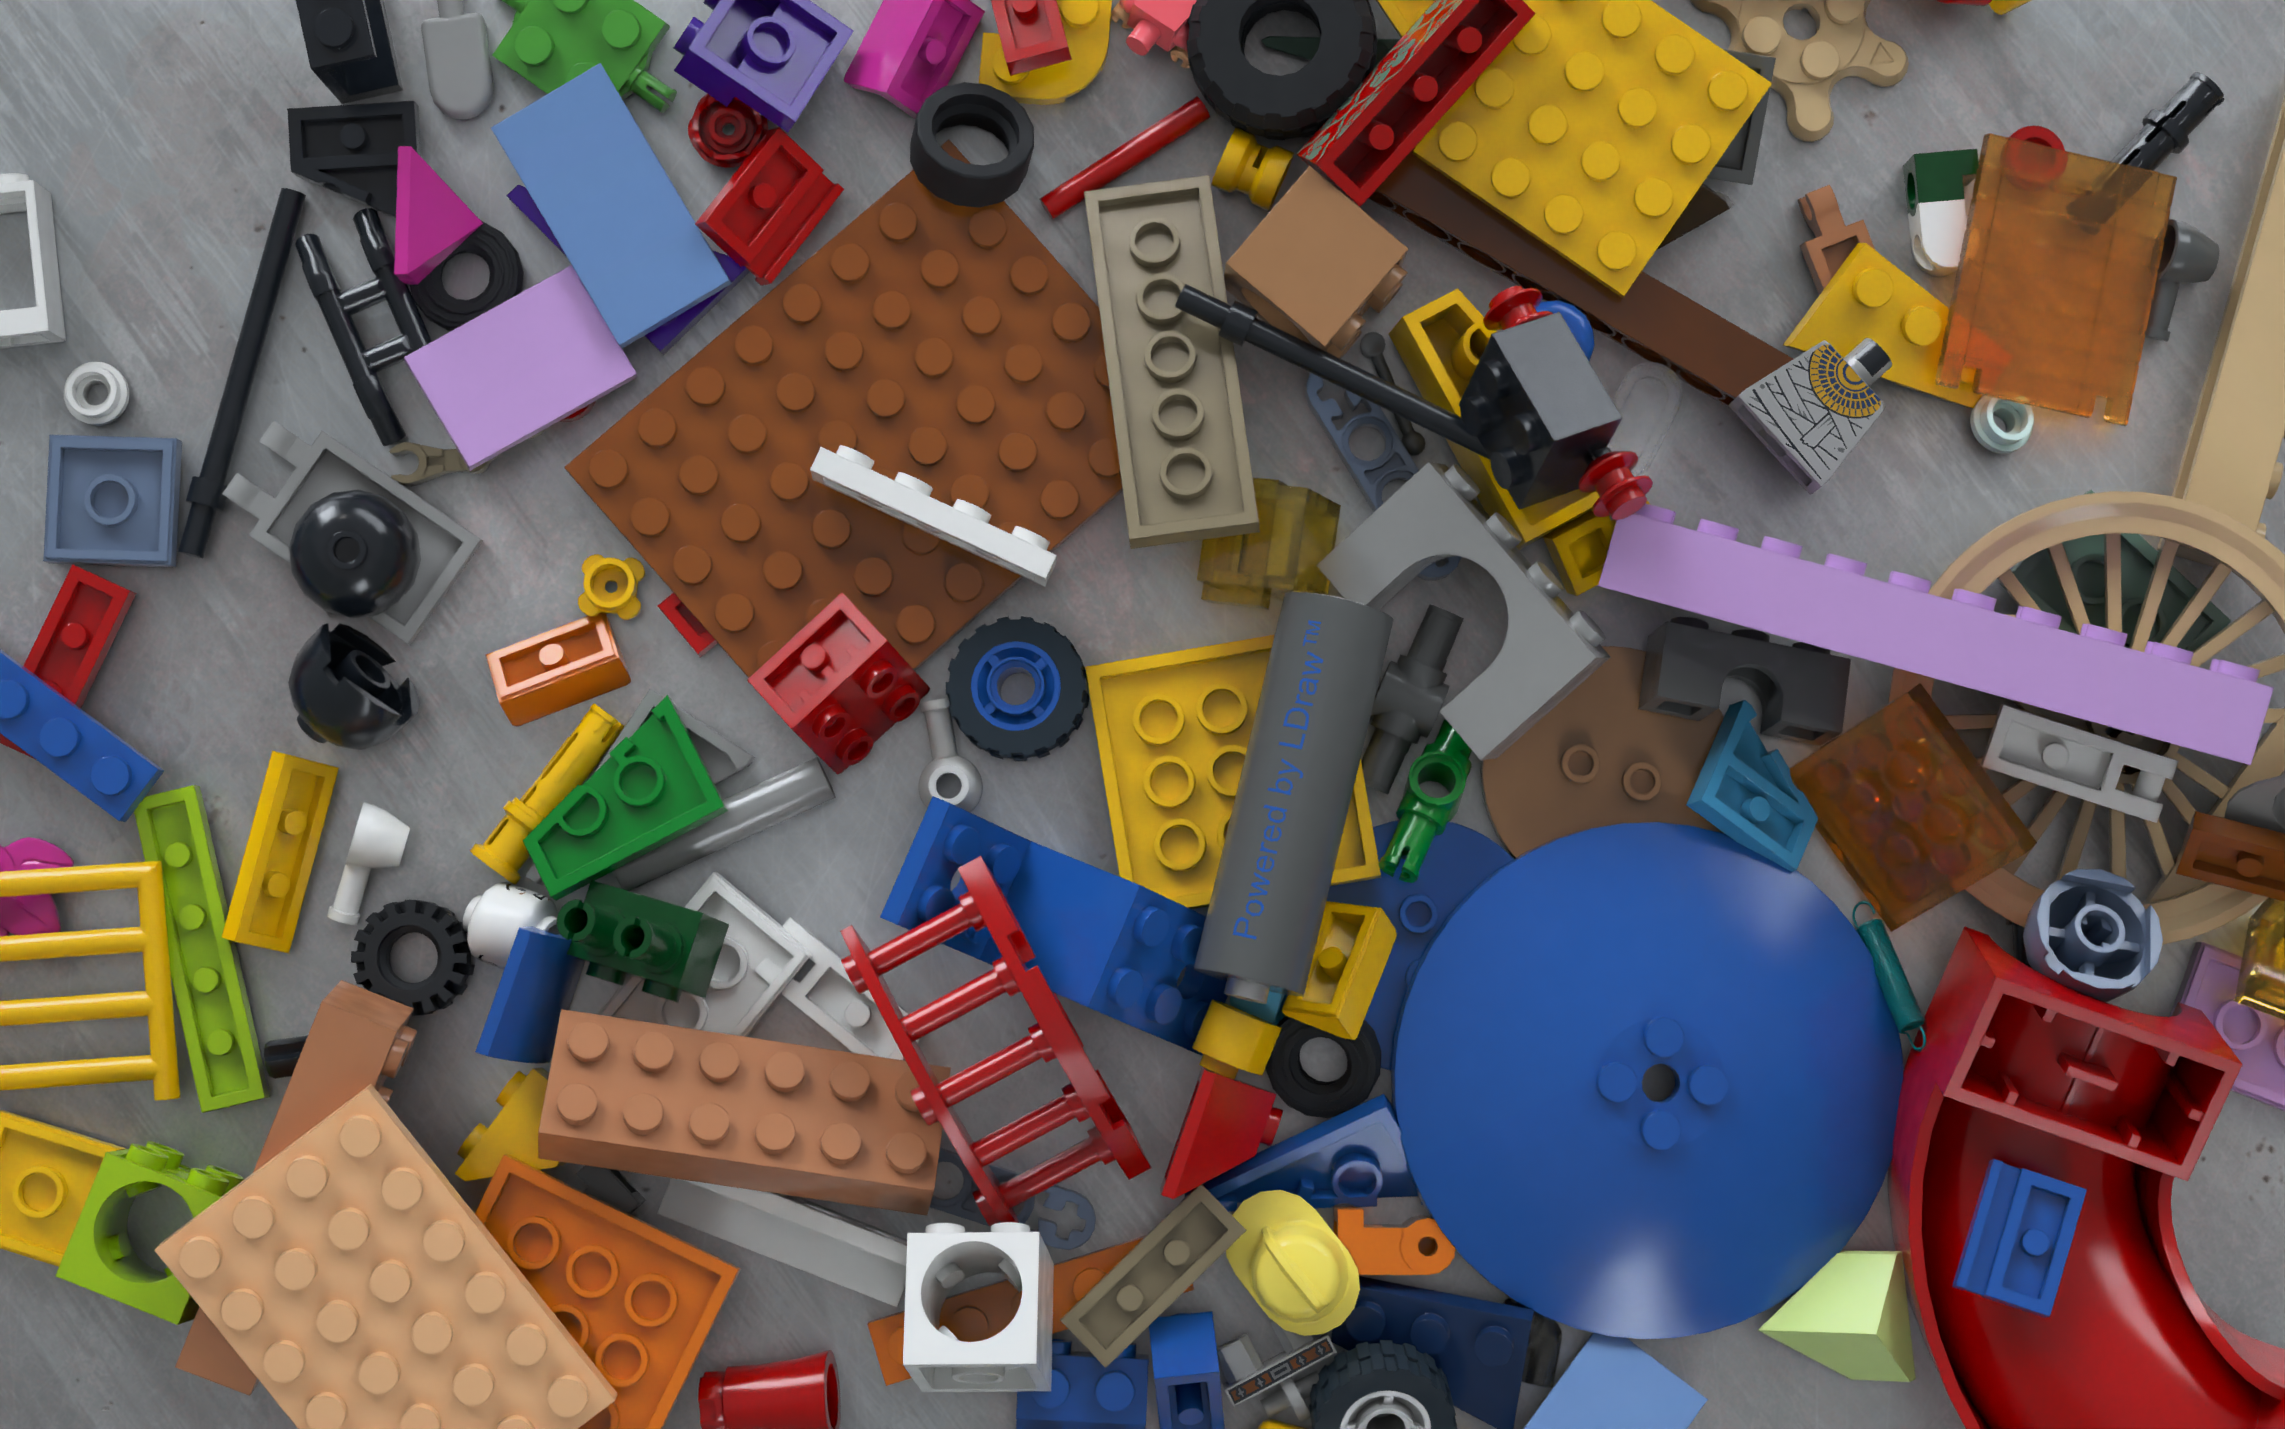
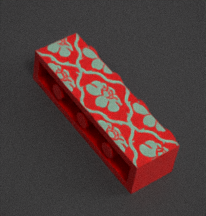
M1435 0L1360 83L1348 100L1334 112L1296 155L1352 202L1361 207L1536 13L1523 0Z

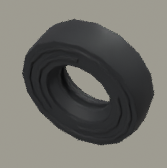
M483 221V224L418 285L409 284L412 297L424 315L431 322L448 331L460 327L520 294L522 291L524 272L517 250L501 231ZM462 253H473L482 257L488 264L490 271L489 283L484 292L476 298L469 300L456 299L450 296L444 289L442 282V273L447 262L455 255Z
M1288 1016L1279 1021L1277 1026L1282 1029L1266 1065V1071L1273 1090L1286 1105L1306 1116L1331 1118L1360 1105L1369 1097L1380 1076L1381 1048L1375 1031L1365 1019L1356 1040L1340 1038ZM1317 1037L1329 1038L1337 1042L1347 1057V1070L1345 1074L1338 1080L1331 1082L1318 1081L1310 1077L1300 1062V1050L1304 1043Z

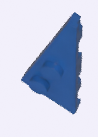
M1385 1094L1260 1151L1249 1160L1202 1184L1228 1212L1236 1211L1237 1203H1242L1259 1192L1283 1190L1301 1196L1315 1209L1332 1208L1338 1204H1351L1355 1207L1377 1206V1198L1419 1196L1406 1168L1407 1164L1400 1137L1402 1132L1399 1128L1394 1109ZM1192 1189V1190L1188 1191L1187 1193H1185V1197H1186L1191 1191H1193L1194 1189Z

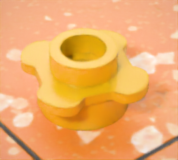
M599 554L589 556L582 564V571L585 575L583 582L585 592L578 598V606L581 611L589 617H595L601 612L617 614L623 620H630L636 617L641 610V603L637 598L638 583L645 577V569L642 563L632 557L621 561L616 558H604ZM609 582L617 583V590L613 593L606 591V585Z

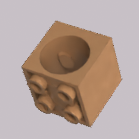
M1309 166L1226 262L1224 272L1225 288L1241 303L1258 311V317L1264 322L1338 358H1342L1362 334L1361 328L1366 323V320L1362 318L1365 312L1372 307L1377 313H1380L1403 286L1401 282L1408 272L1402 268L1408 248Z

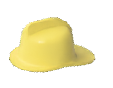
M1283 1190L1259 1192L1244 1200L1232 1216L1247 1231L1226 1250V1257L1235 1275L1258 1305L1282 1329L1302 1336L1325 1334L1342 1325L1354 1310L1360 1292L1358 1268L1348 1249L1317 1210L1301 1196Z

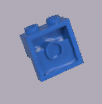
M1052 1338L1051 1391L1017 1392L1016 1429H1146L1149 1355L1136 1354V1343H1131L1105 1368L1091 1352L1071 1351V1340Z

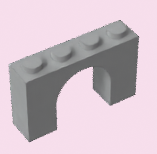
M1428 462L1316 566L1344 599L1352 600L1380 610L1426 567L1444 558L1461 556L1481 565L1494 577L1504 594L1508 609V630L1503 647L1493 663L1439 712L1480 760L1497 759L1611 657L1600 645L1606 637L1599 626L1582 610H1578L1573 614L1558 596L1564 588L1556 576L1540 561H1536L1531 565L1516 547L1522 539L1514 527L1497 512L1490 517L1477 502L1475 497L1480 493V489L1472 478L1456 464L1448 468L1446 464Z

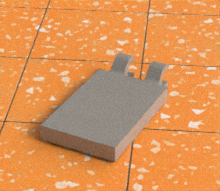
M273 421L259 442L296 466L295 470L275 498L238 473H236L222 494L259 519L249 536L290 564L289 546L295 524L311 504L333 492L359 489L384 496L405 513L418 534L421 562L415 583L406 595L404 594L396 604L390 606L384 612L368 617L411 645L483 540L324 431H321L310 446Z

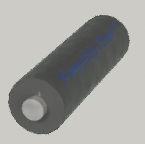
M1289 592L1284 595L1194 970L1227 981L1224 994L1261 1004L1267 1003L1269 991L1304 997L1394 620L1388 614L1367 605L1318 593Z

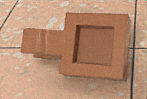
M1830 185L1805 194V197L1798 199L1803 218L1816 236V238L1801 244L1800 249L1819 295L1858 243H1867L1875 250L1864 220L1845 226L1837 199Z

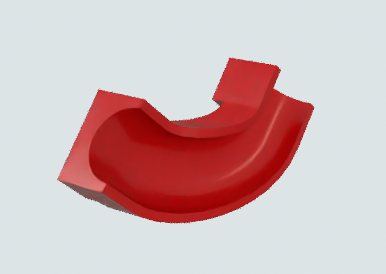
M1964 926L1924 1016L1925 1022L1920 1026L1925 1032L1926 1044L1921 1051H1916L1911 1047L1903 1070V1082L1893 1140V1155L1888 1168L1887 1188L1895 1250L1902 1252L1907 1297L1925 1345L1965 1428L2285 1429V1349L2254 1339L2238 1331L2221 1319L2194 1290L2185 1270L2172 1223L2171 1196L2174 1178L2177 1177L2185 1181L2189 1180L2243 1064L2202 1010L2178 1002L2171 1017L2143 1014L2106 1003L2068 988L2037 972L2004 951L1988 934ZM1920 1028L1913 1041L1916 1048H1921L1924 1042ZM1992 1159L2087 1189L2050 1317L2044 1318L1981 1297V1295L1952 1287L1989 1161Z

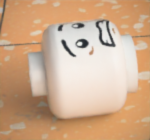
M510 882L497 883L486 890L483 896H475L468 904L463 917V929L468 932L467 942L471 954L478 960L503 970L505 969L519 927L533 926L555 935L560 934L556 923L558 913L555 903L545 895Z

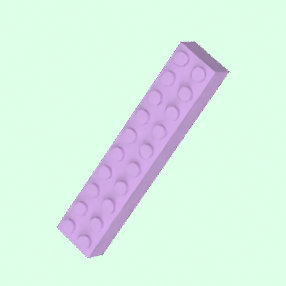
M1645 504L1639 511L1627 518L1616 520L1598 584L1600 587L2248 765L2252 763L2274 687L2257 683L2260 672L2258 669L2212 658L2210 669L2207 670L2190 665L2194 652L2151 641H2147L2144 652L2126 648L2124 646L2128 634L2083 623L2080 635L2059 629L2062 616L2025 606H2018L2016 617L1993 611L1996 598L1959 588L1954 589L1951 600L1928 594L1932 581L1896 571L1890 572L1888 583L1864 576L1867 563L1828 553L1825 564H1817L1799 559L1803 546L1764 536L1762 546L1758 548L1736 542L1739 532L1738 528L1705 519H1700L1697 531L1673 524L1676 516L1675 511L1650 504Z

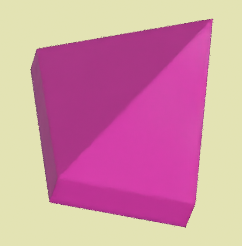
M398 146L394 274L404 284L418 285L483 223L411 146Z

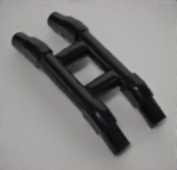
M365 208L354 215L353 221L366 258L376 276L375 278L341 292L319 236L316 234L303 235L296 240L295 246L309 287L319 304L351 377L360 403L368 419L371 420L382 445L388 446L400 441L406 434L392 408V403L377 372L404 361L405 356L429 344L432 340L408 285L404 284L394 274L395 254L385 234L377 211L372 208ZM386 300L401 335L366 350L351 315Z

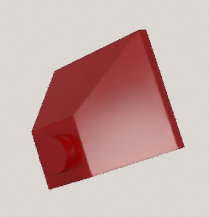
M1201 1068L1160 1187L1161 1195L1175 1199L1254 1157L1260 1143L1271 1147L1283 1114L1282 1109L1273 1107L1276 1094Z

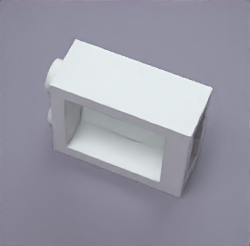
M21 173L0 174V214L27 211L36 307L0 311V349L66 341L51 193L36 181L29 180L28 175Z

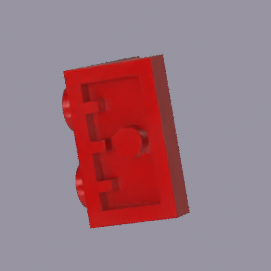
M843 593L839 594L747 680L784 722L836 774H841L849 766L862 761L870 753L873 744L896 722L903 721L913 714L920 700L930 690V687Z

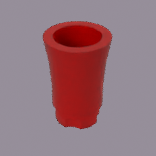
M828 1350L791 1360L757 1365L728 1366L726 1371L704 1372L703 1377H700L698 1387L701 1428L839 1429L841 1411L840 1385L833 1352Z

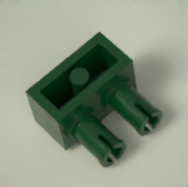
M593 880L590 882L584 903L579 899L567 902L561 907L556 922L562 937L572 940L567 954L589 962L586 975L621 986L624 984L626 975L638 977L645 980L642 992L679 1003L682 991L699 997H706L729 924L704 913Z

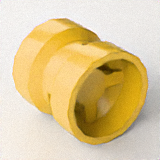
M1236 127L1219 161L1211 186L1227 193L1235 190L1245 193L1249 196L1251 204L1269 211L1287 175L1294 152L1278 145L1271 148L1262 146L1257 143L1253 134Z

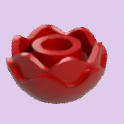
M706 94L699 100L693 117L688 124L690 141L699 155L708 163L722 168L741 166L768 132L767 118L735 96L726 107L709 94ZM726 125H733L735 127V131L731 135L723 133Z

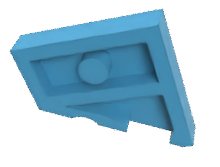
M1742 700L1729 705L1686 805L1737 843L1793 872L1798 869L1817 823L1818 816L1805 794L1794 785L1790 769L1779 750L1775 749L1767 752L1750 723V720L1756 717L1757 713L1750 703Z

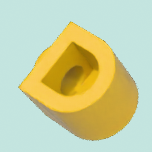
M1212 999L1192 1048L1203 1053L1199 1065L1215 1073L1235 1079L1239 1069L1262 1076L1282 1028L1234 1006Z

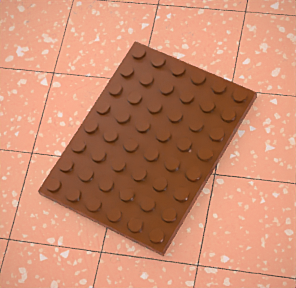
M949 139L940 146L951 157L971 164ZM913 169L564 467L748 678L841 593L857 607L916 671L1023 578L1019 574L814 481L810 468L820 447L834 453L837 452L840 445L852 448L874 460L875 462L871 470L892 480H895L898 472L908 474L930 485L933 488L930 497L953 507L957 499L964 500L990 513L992 516L988 524L1010 534H1012L1015 526H1019L1050 541L1047 551L1051 553L1123 491L1099 307L1005 201L980 208L952 204L929 191L918 180Z

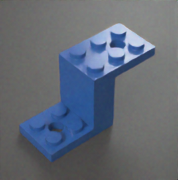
M934 796L932 797L880 918L911 930L960 904L958 897L969 890L961 877L957 886L951 891L952 878L958 870L957 868L981 856L998 882L1036 955L1035 958L1025 963L1026 967L1029 970L1038 965L1052 992L1196 1054L1203 1055V1053L1193 1049L1192 1046L1210 1002L1213 999L1225 1003L1228 995L1224 994L1227 981L1194 970L1206 920L1205 915L1134 882L1032 842ZM971 927L941 943L992 966L993 961L1002 957L987 927L976 932L974 927ZM1186 967L1184 977L1181 983L1177 986L1179 975L1182 972V970Z

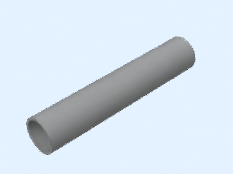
M816 757L723 799L728 809L724 814L613 872L621 888L630 891L836 798L820 760Z

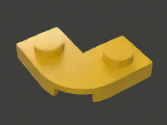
M1057 0L1072 60L1010 76L999 34L983 32L979 84H986L1009 94L1018 103L1036 105L1064 103L1065 98L1073 96L1086 88L1105 66L1109 49L1112 0Z

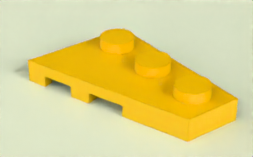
M1858 243L1783 344V346L1806 352L1825 340L1844 358L1865 338H1870L1886 352L1892 362V367L1880 378L1967 408H1974L2011 358L1867 243Z

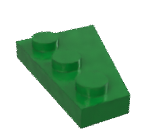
M668 695L651 711L653 715L629 739L625 737L609 753L611 757L583 785H577L523 840L550 897L555 901L590 884L591 880L595 881L728 811L672 699Z

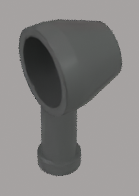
M2174 219L2167 220L2160 227L2154 238L2148 260L2149 276L2154 283L2143 325L2138 327L2137 335L2168 342L2171 333L2168 331L2180 284L2206 282L2211 278L2219 260L2218 244L2185 222Z

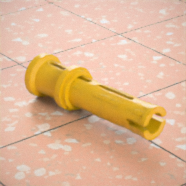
M593 703L580 724L562 744L533 785L529 787L520 800L516 797L512 802L508 800L503 807L506 815L483 844L475 843L470 852L502 877L516 885L521 879L518 871L530 856L523 840L577 785L583 784L625 726Z

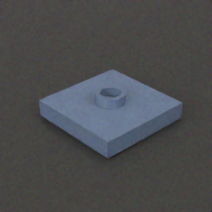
M49 435L43 561L49 564L176 567L182 441L177 438Z

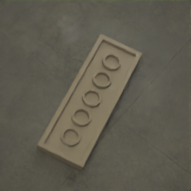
M1205 175L1084 191L1130 549L1260 532L1234 344L1219 336V328L1175 307L1185 284L1228 304L1210 176Z

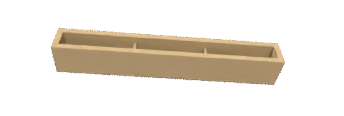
M2285 96L2172 493L2173 497L2199 503L2224 513L2253 529L2264 538L2266 535V524L2259 521L2265 500L2274 497L2281 482L2283 463L2276 460L2282 439H2285ZM2163 538L2159 539L2157 551L2160 549ZM2179 543L2175 556L2214 567L2217 563L2216 560L2204 553Z

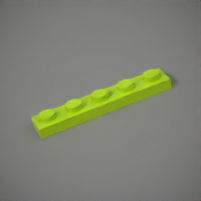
M191 785L145 796L135 809L134 814L145 861H162L170 972L201 1112H211L269 1098V1088L236 943L222 938L228 915V907L201 788L197 785Z

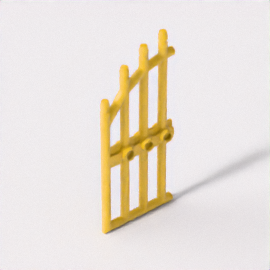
M161 860L0 872V897L137 888L140 917L139 927L0 936V962L142 952L145 991L0 1001V1026L148 1016L151 1055L0 1065V1091L153 1080L154 1100H172L181 1097Z

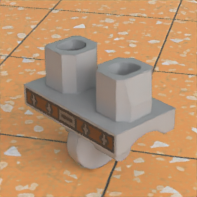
M1272 1319L1270 1323L1285 1351L1263 1363L1247 1333L1217 1348L1223 1374L1227 1379V1382L1223 1383L1224 1391L1233 1408L1280 1383L1283 1389L1260 1400L1268 1417L1270 1418L1292 1406L1300 1422L1310 1418V1411L1304 1399L1310 1396L1312 1385L1318 1382L1319 1375L1316 1370L1296 1382L1293 1381L1292 1376L1337 1352L1327 1333L1302 1336L1282 1329Z

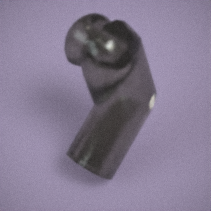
M1507 1297L1502 1303L1529 1309L1510 1297ZM1535 1311L1533 1313L1522 1382L1553 1388L1562 1342V1330L1555 1320L1544 1317Z

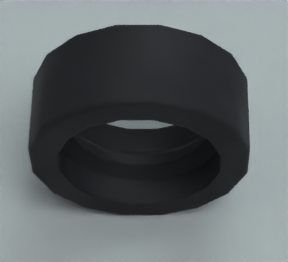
M967 82L945 86L926 98L916 116L910 142V163L918 180L929 191L952 204L980 208L1001 203L1018 191L1027 174L1034 149V126L1026 110L1009 94L986 84ZM956 125L977 126L993 133L1004 143L1008 156L1001 162L988 165L967 164L951 157L938 145L935 135L944 128Z

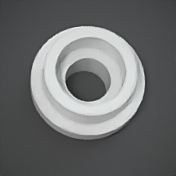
M88 362L77 367L67 378L64 386V401L69 412L81 422L94 426L106 425L115 421L125 411L129 401V387L123 374L115 367L104 362ZM97 384H105L108 389L106 400L100 405H91L88 397L91 388Z

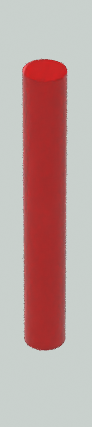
M1198 96L1194 97L1039 198L1042 206L1050 218L1054 220L1085 199L1084 191L1103 188L1209 119L1210 114L1206 106Z

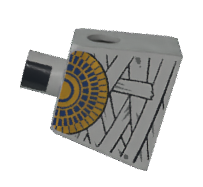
M1865 338L1844 358L1830 343L1824 340L1746 388L1728 406L1811 495L1830 480L1886 408L1883 401L1870 386L1892 367V362L1886 352L1870 338Z

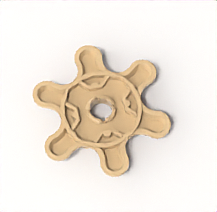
M1690 0L1694 7L1700 11L1713 14L1726 23L1731 34L1728 50L1776 58L1770 88L1778 92L1785 101L1787 109L1786 122L1789 131L1796 138L1804 142L1821 140L1830 132L1834 124V113L1831 107L1830 95L1838 81L1846 77H1860L1875 86L1890 87L1900 82L1908 70L1909 62L1904 49L1893 41L1885 40L1875 35L1868 27L1866 9L1871 0ZM1805 8L1815 21L1816 34L1809 39H1795L1784 28V14L1791 10H1802Z

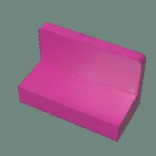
M883 0L844 76V82L855 89L881 95L916 119L926 98L948 85L985 11L970 0Z

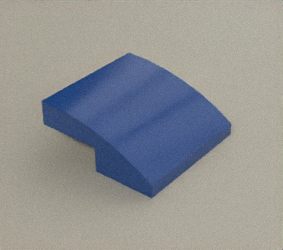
M533 926L519 927L477 1045L476 1053L515 1062L550 1063L561 1009L569 1010L585 964L584 960L567 954L571 939L567 940L561 934L555 935Z

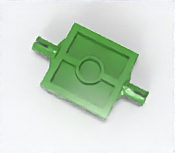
M501 0L516 10L512 27L492 56L546 94L601 63L623 100L632 93H635L658 109L660 113H664L670 105L650 91L651 89H654L671 102L674 101L677 91L671 89L647 72L652 53L670 26L636 1Z

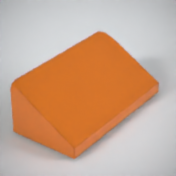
M603 612L595 617H583L486 654L499 704L513 726H521L626 686L631 682L609 618Z

